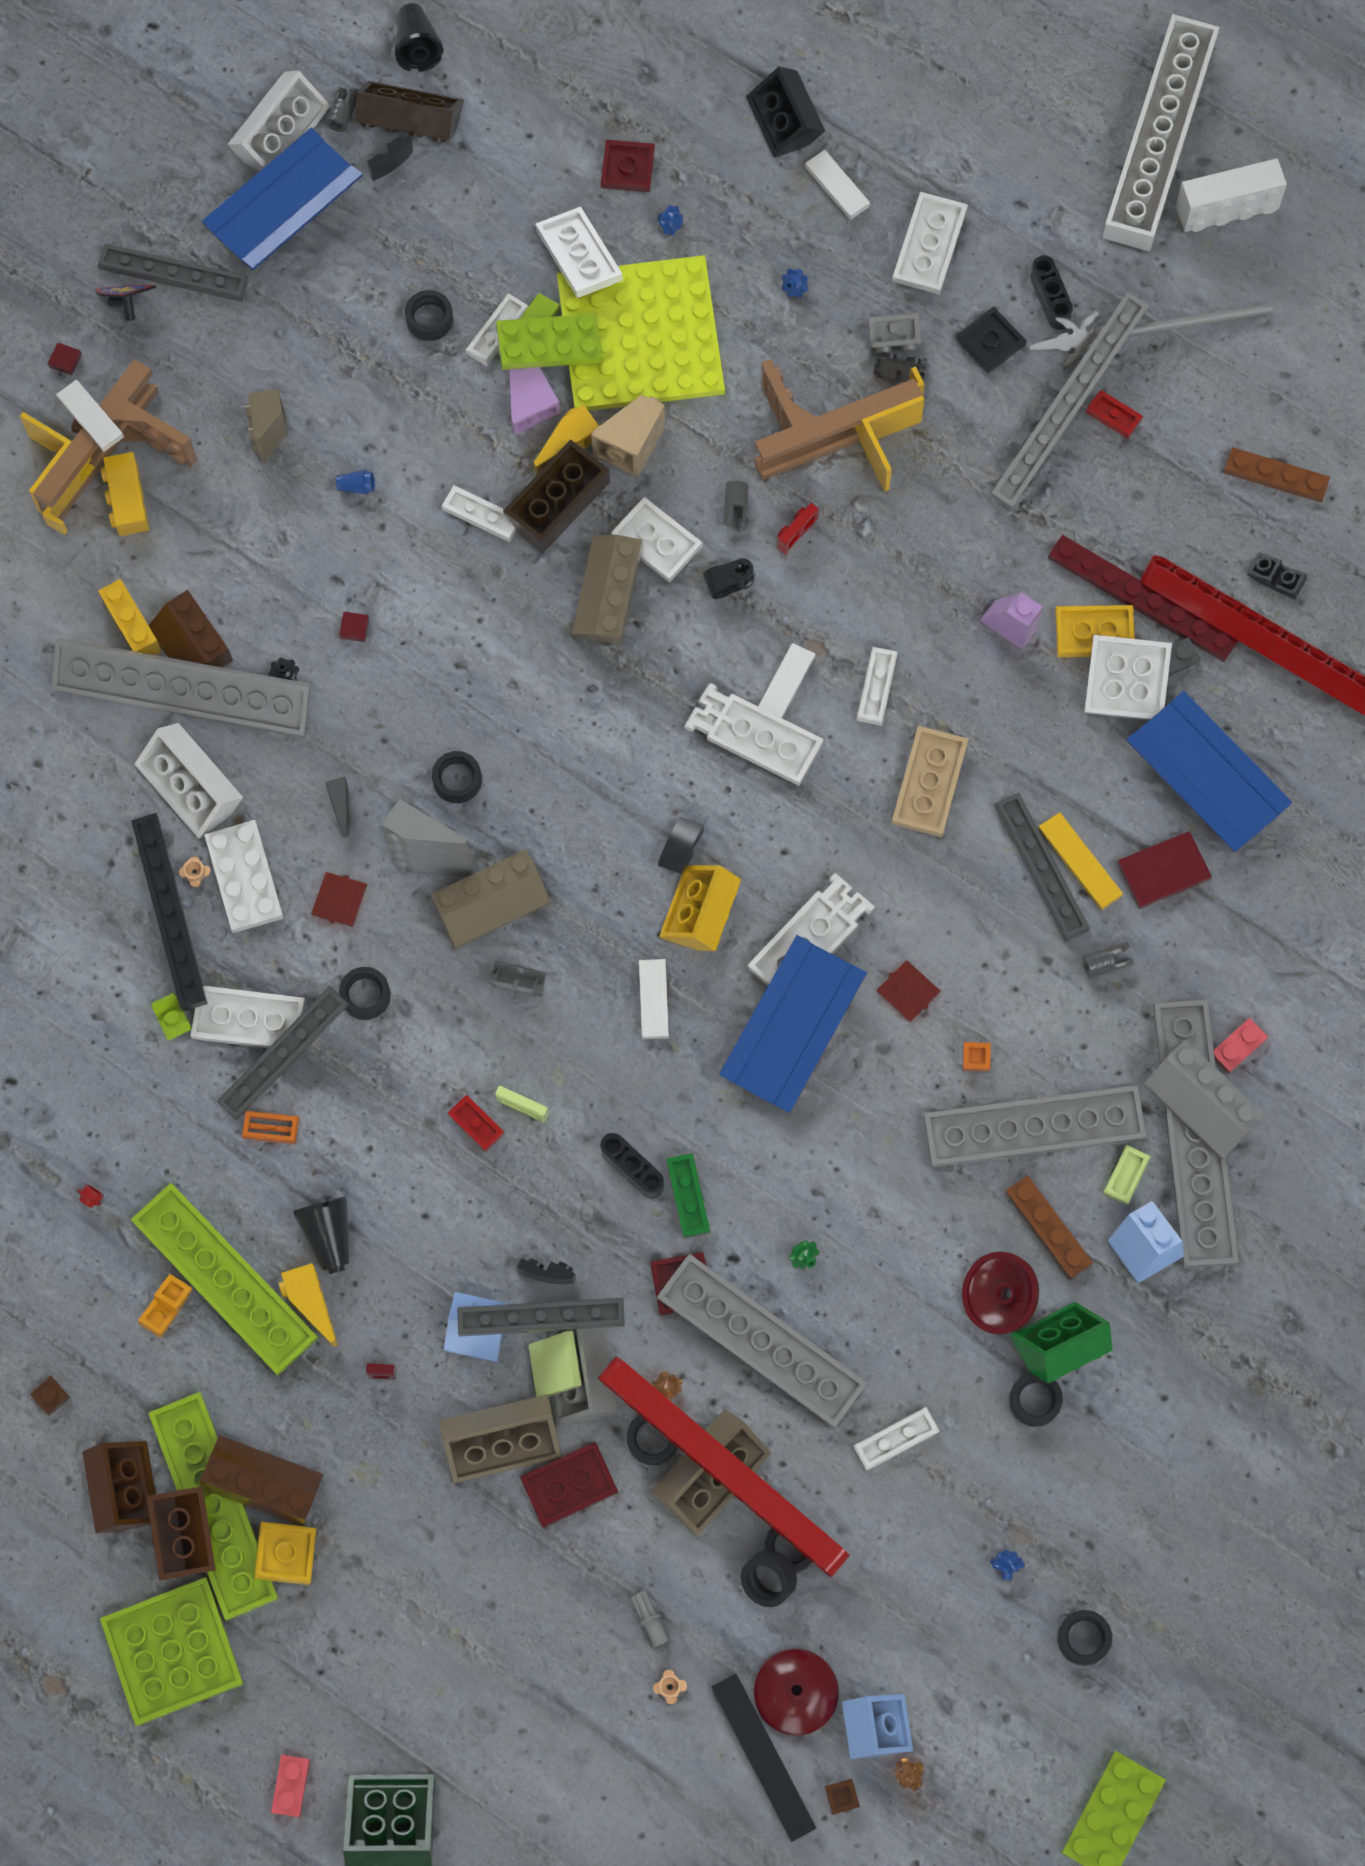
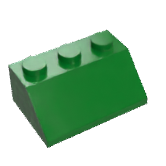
M1073 1302L1010 1334L1012 1342L1029 1371L1046 1383L1056 1381L1058 1378L1113 1351L1110 1322L1077 1302Z

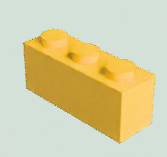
M134 452L103 457L105 467H101L103 482H108L109 490H105L107 504L112 505L113 513H109L111 527L117 528L119 536L150 531L138 463Z
M121 579L98 590L103 604L131 651L157 655L162 652L157 639Z

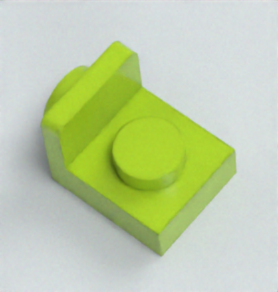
M175 993L151 1003V1007L168 1041L192 1030L185 1012H182Z

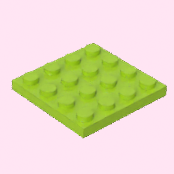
M207 1577L100 1618L135 1726L137 1727L244 1685Z

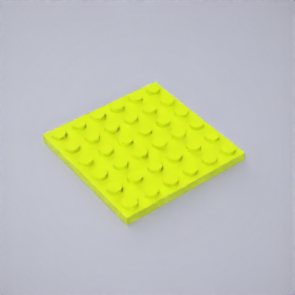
M705 255L620 265L618 268L622 273L623 281L579 298L576 297L563 274L557 273L562 316L596 314L603 356L602 363L569 365L574 408L584 405L588 411L626 407L641 395L648 398H657L661 402L725 394Z

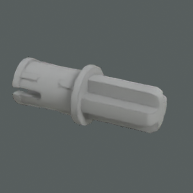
M641 1591L632 1597V1601L642 1620L640 1625H644L653 1648L669 1642L670 1639L667 1637L659 1620L661 1615L656 1613L647 1592Z

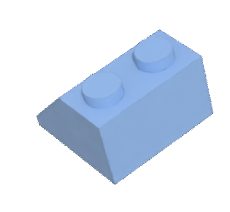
M1153 1201L1130 1213L1108 1239V1244L1137 1284L1184 1257L1183 1241Z
M455 1292L448 1317L444 1351L497 1363L504 1334L459 1337L457 1308L507 1305L508 1303Z
M905 1694L866 1696L842 1701L850 1759L913 1752Z

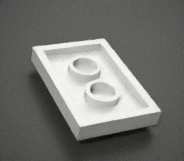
M645 497L611 532V535L642 539L644 548L641 561L669 583L703 547V542Z

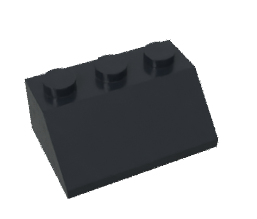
M778 66L746 96L774 157L807 147L825 132L824 126L797 70Z

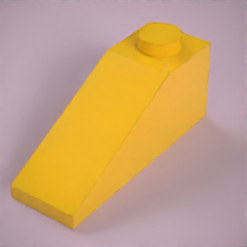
M584 405L579 408L570 409L562 417L534 461L536 475L570 439L582 449L592 445L591 434L599 425Z
M313 1263L281 1273L283 1281L279 1282V1287L283 1298L288 1297L291 1304L332 1347L338 1346Z

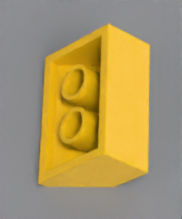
M687 865L679 880L659 937L697 951H716L741 879L720 865Z

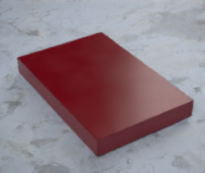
M1190 831L1117 861L1119 869L1139 909L1212 879Z
M596 1441L520 1476L542 1528L619 1493Z

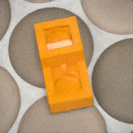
M169 1274L155 1292L153 1301L138 1319V1324L161 1338L192 1292V1287Z

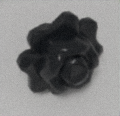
M280 657L278 658V663L275 661L271 663V670L268 676L297 681L296 675L300 669L298 666H295L293 659L287 660Z

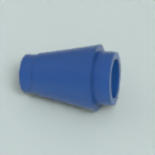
M364 469L337 476V490L368 495L369 492H374L375 490L374 473Z

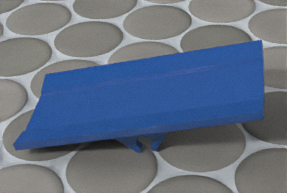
M311 127L204 218L202 223L251 270H255L363 175L343 159Z
M1184 690L1145 725L1126 738V741L1234 853L1292 804V801Z
M796 935L719 1075L772 1105L791 1113L865 979L867 972Z

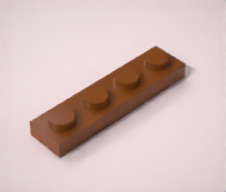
M1234 447L1231 449L1224 474L1320 503L1324 499L1330 476Z
M1028 1175L1006 1190V1195L1070 1280L1093 1264L1092 1260Z

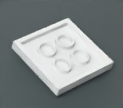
M1094 635L1085 713L1151 720L1165 707L1172 643Z

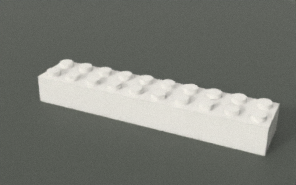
M1172 14L1105 223L1103 239L1151 251L1220 27Z

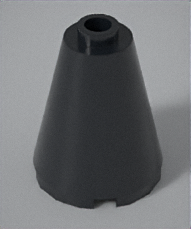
M415 3L406 4L399 10L395 59L398 65L406 71H411L410 68L418 69V72L430 70L440 63L441 55L444 53L443 44L422 7Z
M346 1196L293 1210L294 1217L322 1270L328 1269L329 1274L344 1271V1265L349 1264Z

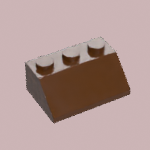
M188 590L168 601L149 624V628L168 658L216 667H224L233 661L229 648Z
M147 1441L100 1443L82 1451L95 1533L121 1532L149 1526L146 1496L155 1495L156 1493Z
M203 1486L146 1496L158 1580L215 1571Z

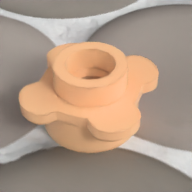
M191 857L179 870L180 877L186 878L192 887L200 886L201 880L211 873L210 867L204 866L198 857ZM197 870V873L193 874L192 871Z
M672 1670L664 1671L663 1678L653 1686L654 1692L661 1694L668 1704H675L677 1696L687 1689L686 1681L679 1680ZM669 1684L673 1686L671 1690L667 1688Z

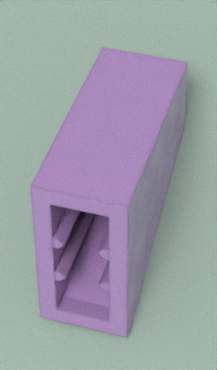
M540 367L509 369L511 416L515 435L560 414L559 401Z
M1021 592L995 600L980 621L1020 649H1023L1038 629L1043 607Z

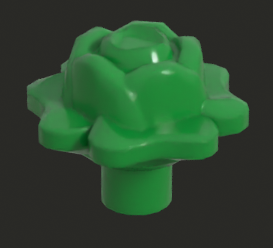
M805 1240L793 1247L789 1259L792 1261L794 1268H812L816 1264V1256L820 1254V1251L817 1249L815 1241L809 1243Z

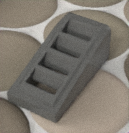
M344 776L327 781L326 788L341 835L347 837L349 836V794L347 780Z

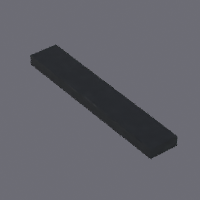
M735 1673L711 1686L790 1841L793 1842L817 1829L737 1674Z

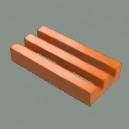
M246 1111L242 1138L296 1145L300 1118L299 1116ZM250 1119L292 1123V1127L250 1123ZM249 1129L290 1133L291 1135L282 1136L248 1131Z

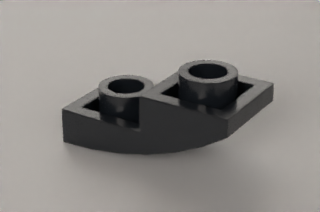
M410 135L393 139L390 143H387L388 153L378 154L372 159L367 160L369 173L373 181L389 174L409 158L413 153Z
M1258 552L1247 572V575L1257 582L1294 599L1297 598L1307 580L1306 573L1283 566L1282 560Z
M680 817L664 846L658 866L682 874L693 857V849L704 832V825Z
M521 1258L517 1266L518 1273L545 1283L574 1284L576 1280V1275L572 1272L573 1268L561 1261L558 1264L551 1261L548 1268L544 1270V1265L537 1260L530 1258L527 1261Z

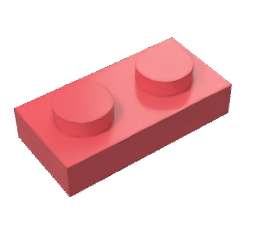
M1249 1018L1214 1049L1215 1061L1229 1074L1268 1039V1036Z
M281 1755L271 1813L301 1817L310 1759Z

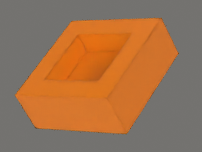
M964 1042L963 1071L990 1072L991 1043Z

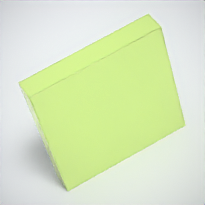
M565 1331L528 1345L536 1397L542 1395L550 1397L582 1386L573 1331Z

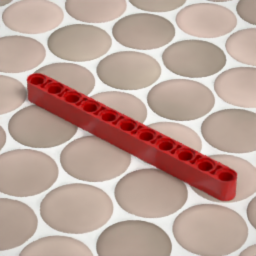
M1158 555L1151 557L1141 576V582L1365 716L1364 675L1168 559Z
M615 1356L598 1376V1379L608 1389L825 1574L833 1578L850 1557V1554L622 1359Z

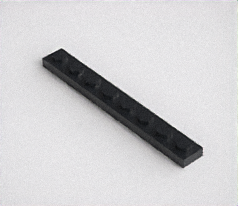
M157 813L131 820L180 1009L184 1012L206 1005L208 1001L159 816Z

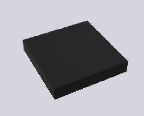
M994 306L959 332L955 338L988 374L1027 343L1025 338Z

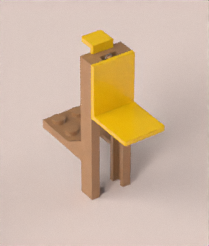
M135 359L132 361L99 405L124 435V438L105 452L100 449L83 427L73 441L26 413L22 412L20 415L28 437L56 453L29 492L38 512L43 515L46 524L63 535L68 532L65 523L62 521L104 465L103 457L111 456L120 442L150 443L155 450L167 452L175 462L181 465L185 463L192 467L197 461L190 437L145 411L159 391L155 384L150 385L147 383L153 375L152 370Z
M771 359L762 362L761 387L783 431L755 441V449L759 452L760 456L754 458V464L761 479L765 480L860 442L884 492L890 489L892 469L878 439L922 422L925 384L916 366L910 368V380L815 417L793 403L794 399L791 390L785 388L782 383L783 375L778 366L775 367Z

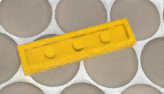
M1060 812L1038 827L1040 833L1101 911L1123 896L1122 891Z

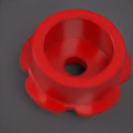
M85 1184L82 1190H78L81 1196L79 1200L84 1205L93 1208L94 1205L100 1206L102 1204L100 1201L104 1195L93 1186Z

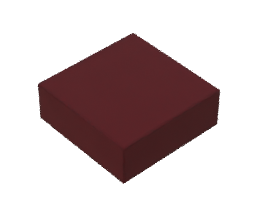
M57 342L47 364L49 368L72 376L81 358V350Z
M343 612L339 632L340 639L365 642L370 619L369 615Z
M367 1363L366 1374L370 1379H396L397 1369L395 1365Z

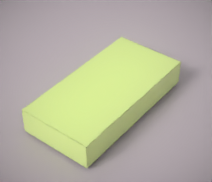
M499 1085L495 1093L497 1102L538 1121H546L549 1115L548 1107Z
M1126 1145L1103 1194L1128 1205L1151 1156Z

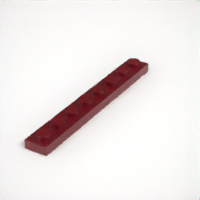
M1063 534L1049 553L1048 559L1124 604L1133 605V609L1184 639L1189 637L1192 644L1222 662L1226 661L1238 643V640L1150 589L1141 580Z

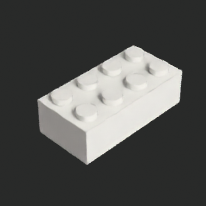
M1277 158L1183 181L1175 207L1184 232H1198L1208 226H1222L1229 221L1237 219L1246 220L1253 215L1275 212L1280 207L1287 183Z

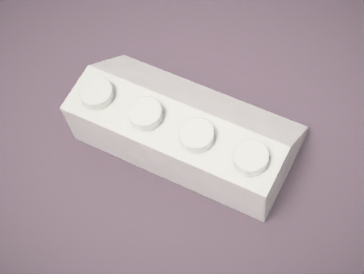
M300 71L284 72L227 145L244 163L261 171L311 127L314 128L331 105Z
M179 723L158 728L135 762V766L198 839L204 837V834H208L227 819L243 798Z

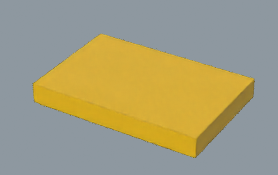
M1133 605L1055 607L1057 657H1091L1094 635L1135 639Z

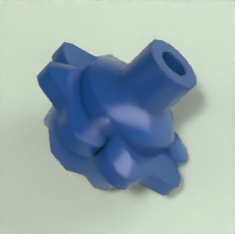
M668 205L667 209L659 214L658 222L663 228V233L674 235L676 230L681 228L683 215L679 212L678 206Z
M789 268L787 274L782 275V290L787 291L788 297L797 296L801 298L803 292L808 291V276L803 275L802 269L793 270Z
M1003 1550L998 1553L996 1558L990 1560L992 1567L1002 1572L1001 1578L1003 1580H1011L1013 1572H1017L1020 1568L1025 1567L1023 1559L1018 1557L1015 1551Z

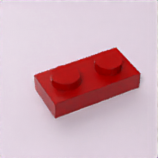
M1102 390L1098 392L1086 409L1088 415L1129 439L1143 418V415Z
M810 503L806 508L802 507L795 514L789 527L785 525L778 533L777 549L786 554L818 520L819 508L813 503Z
M467 1094L447 1113L484 1152H487L505 1134Z

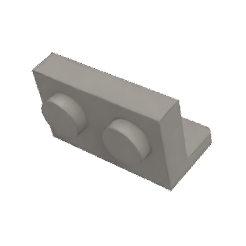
M919 313L868 318L870 348H876V353L891 352L892 346H901L902 351L917 349L916 344H922Z

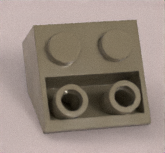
M279 389L248 393L249 403L245 404L246 415L250 425L248 427L250 442H252L253 452L259 453L261 461H266L288 434L285 411Z

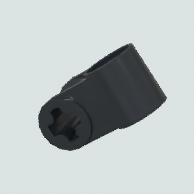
M745 558L711 567L703 573L713 599L724 598L732 593L747 589L754 583L753 564Z

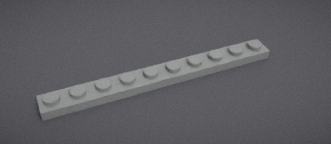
M1126 293L992 491L991 497L1009 509L1013 508L1149 305L1131 293Z

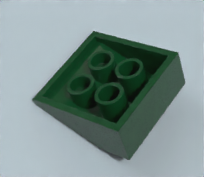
M434 1774L349 1775L343 1846L345 1866H432Z

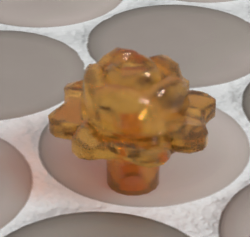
M664 1371L659 1374L658 1380L653 1381L651 1385L670 1400L682 1392L681 1385L683 1381L681 1378H676L675 1374L670 1375Z
M906 1758L896 1762L897 1772L895 1777L902 1787L916 1791L923 1786L921 1778L924 1767L920 1762H910Z

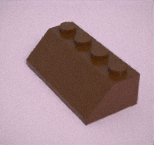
M219 1435L200 1479L199 1487L203 1486V1490L296 1525L304 1526L323 1474Z

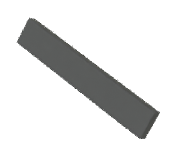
M104 244L98 262L100 270L240 302L243 300L249 281L246 275L109 244Z
M1020 793L996 802L995 807L1065 942L1089 932L1090 927Z
M329 985L217 1102L235 1120H238L350 1004Z
M623 1297L457 1308L459 1337L625 1327Z

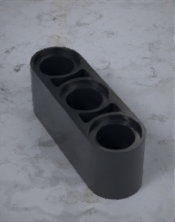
M1042 255L1033 261L1030 276L1031 282L1048 323L1054 329L1063 330L1065 327L1056 321L1055 318L1061 317L1071 320L1073 305L1055 262L1049 256ZM1038 270H1046L1047 273H1040ZM1047 291H1054L1057 294L1052 295L1047 293ZM1056 312H1062L1065 316H1059Z
M617 1133L606 1134L600 1144L603 1158L645 1197L655 1199L661 1196L664 1191L663 1175L622 1136ZM612 1142L620 1146L619 1151L615 1153H609L605 1148ZM633 1160L638 1162L640 1167L636 1171H629L625 1168L626 1163ZM649 1179H656L660 1183L656 1189H648L644 1184Z

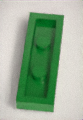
M693 1153L666 1158L683 1239L710 1233Z

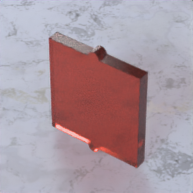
M326 872L311 915L329 920L331 924L336 922L353 927L368 886L367 883L350 879L348 875L342 877Z
M906 960L894 973H889V978L876 992L911 1023L923 1009H928V1004L941 990Z

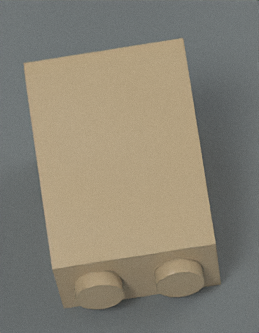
M639 396L593 431L591 434L593 457L639 477L665 428V405L657 398Z

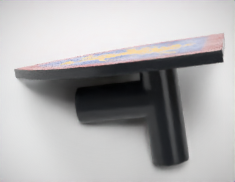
M124 285L96 288V294L109 297L107 302L110 307H124L125 320L131 321L135 320L132 295L154 289L156 285Z

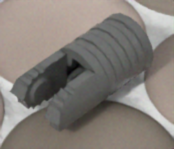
M339 87L326 119V125L330 129L337 132L346 131L356 106L357 92L360 89L351 88L349 93H347L346 89Z
M729 481L726 483L723 526L730 527L733 513H737V529L745 530L749 485L746 482Z
M1128 941L1083 955L1082 963L1087 976L1092 978L1133 965V958H1124L1115 962L1113 954L1124 952L1130 948Z

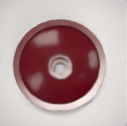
M992 1252L982 1256L970 1267L963 1282L962 1301L966 1314L978 1328L988 1333L1009 1334L1022 1328L1034 1315L1039 1301V1283L1033 1268L1022 1257L1009 1252ZM1008 1290L1011 1291V1297L1009 1299L1006 1298V1293Z
M789 1649L773 1655L763 1664L755 1680L754 1700L759 1714L770 1727L786 1735L802 1736L822 1728L832 1717L838 1703V1682L832 1668L823 1658L808 1650ZM795 1685L802 1688V1694L799 1696H795L791 1692V1688Z

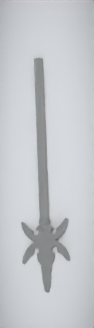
M1269 303L1135 325L1129 336L1273 313V306ZM1099 311L1087 315L1080 323L1079 328L1069 319L1056 317L1055 320L1065 328H1071L1072 333L1064 332L1058 334L1053 339L1031 344L1028 346V349L1070 351V348L1073 347L1074 352L1068 355L1067 359L1061 364V367L1064 368L1071 365L1079 357L1081 351L1084 355L1089 350L1088 345H1092L1101 330L1095 331L1093 328L1086 331V326L1091 325Z

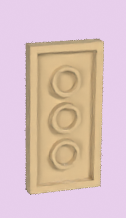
M918 726L891 824L943 837L968 738Z

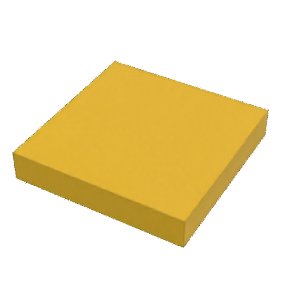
M261 1521L254 1579L310 1585L316 1528Z

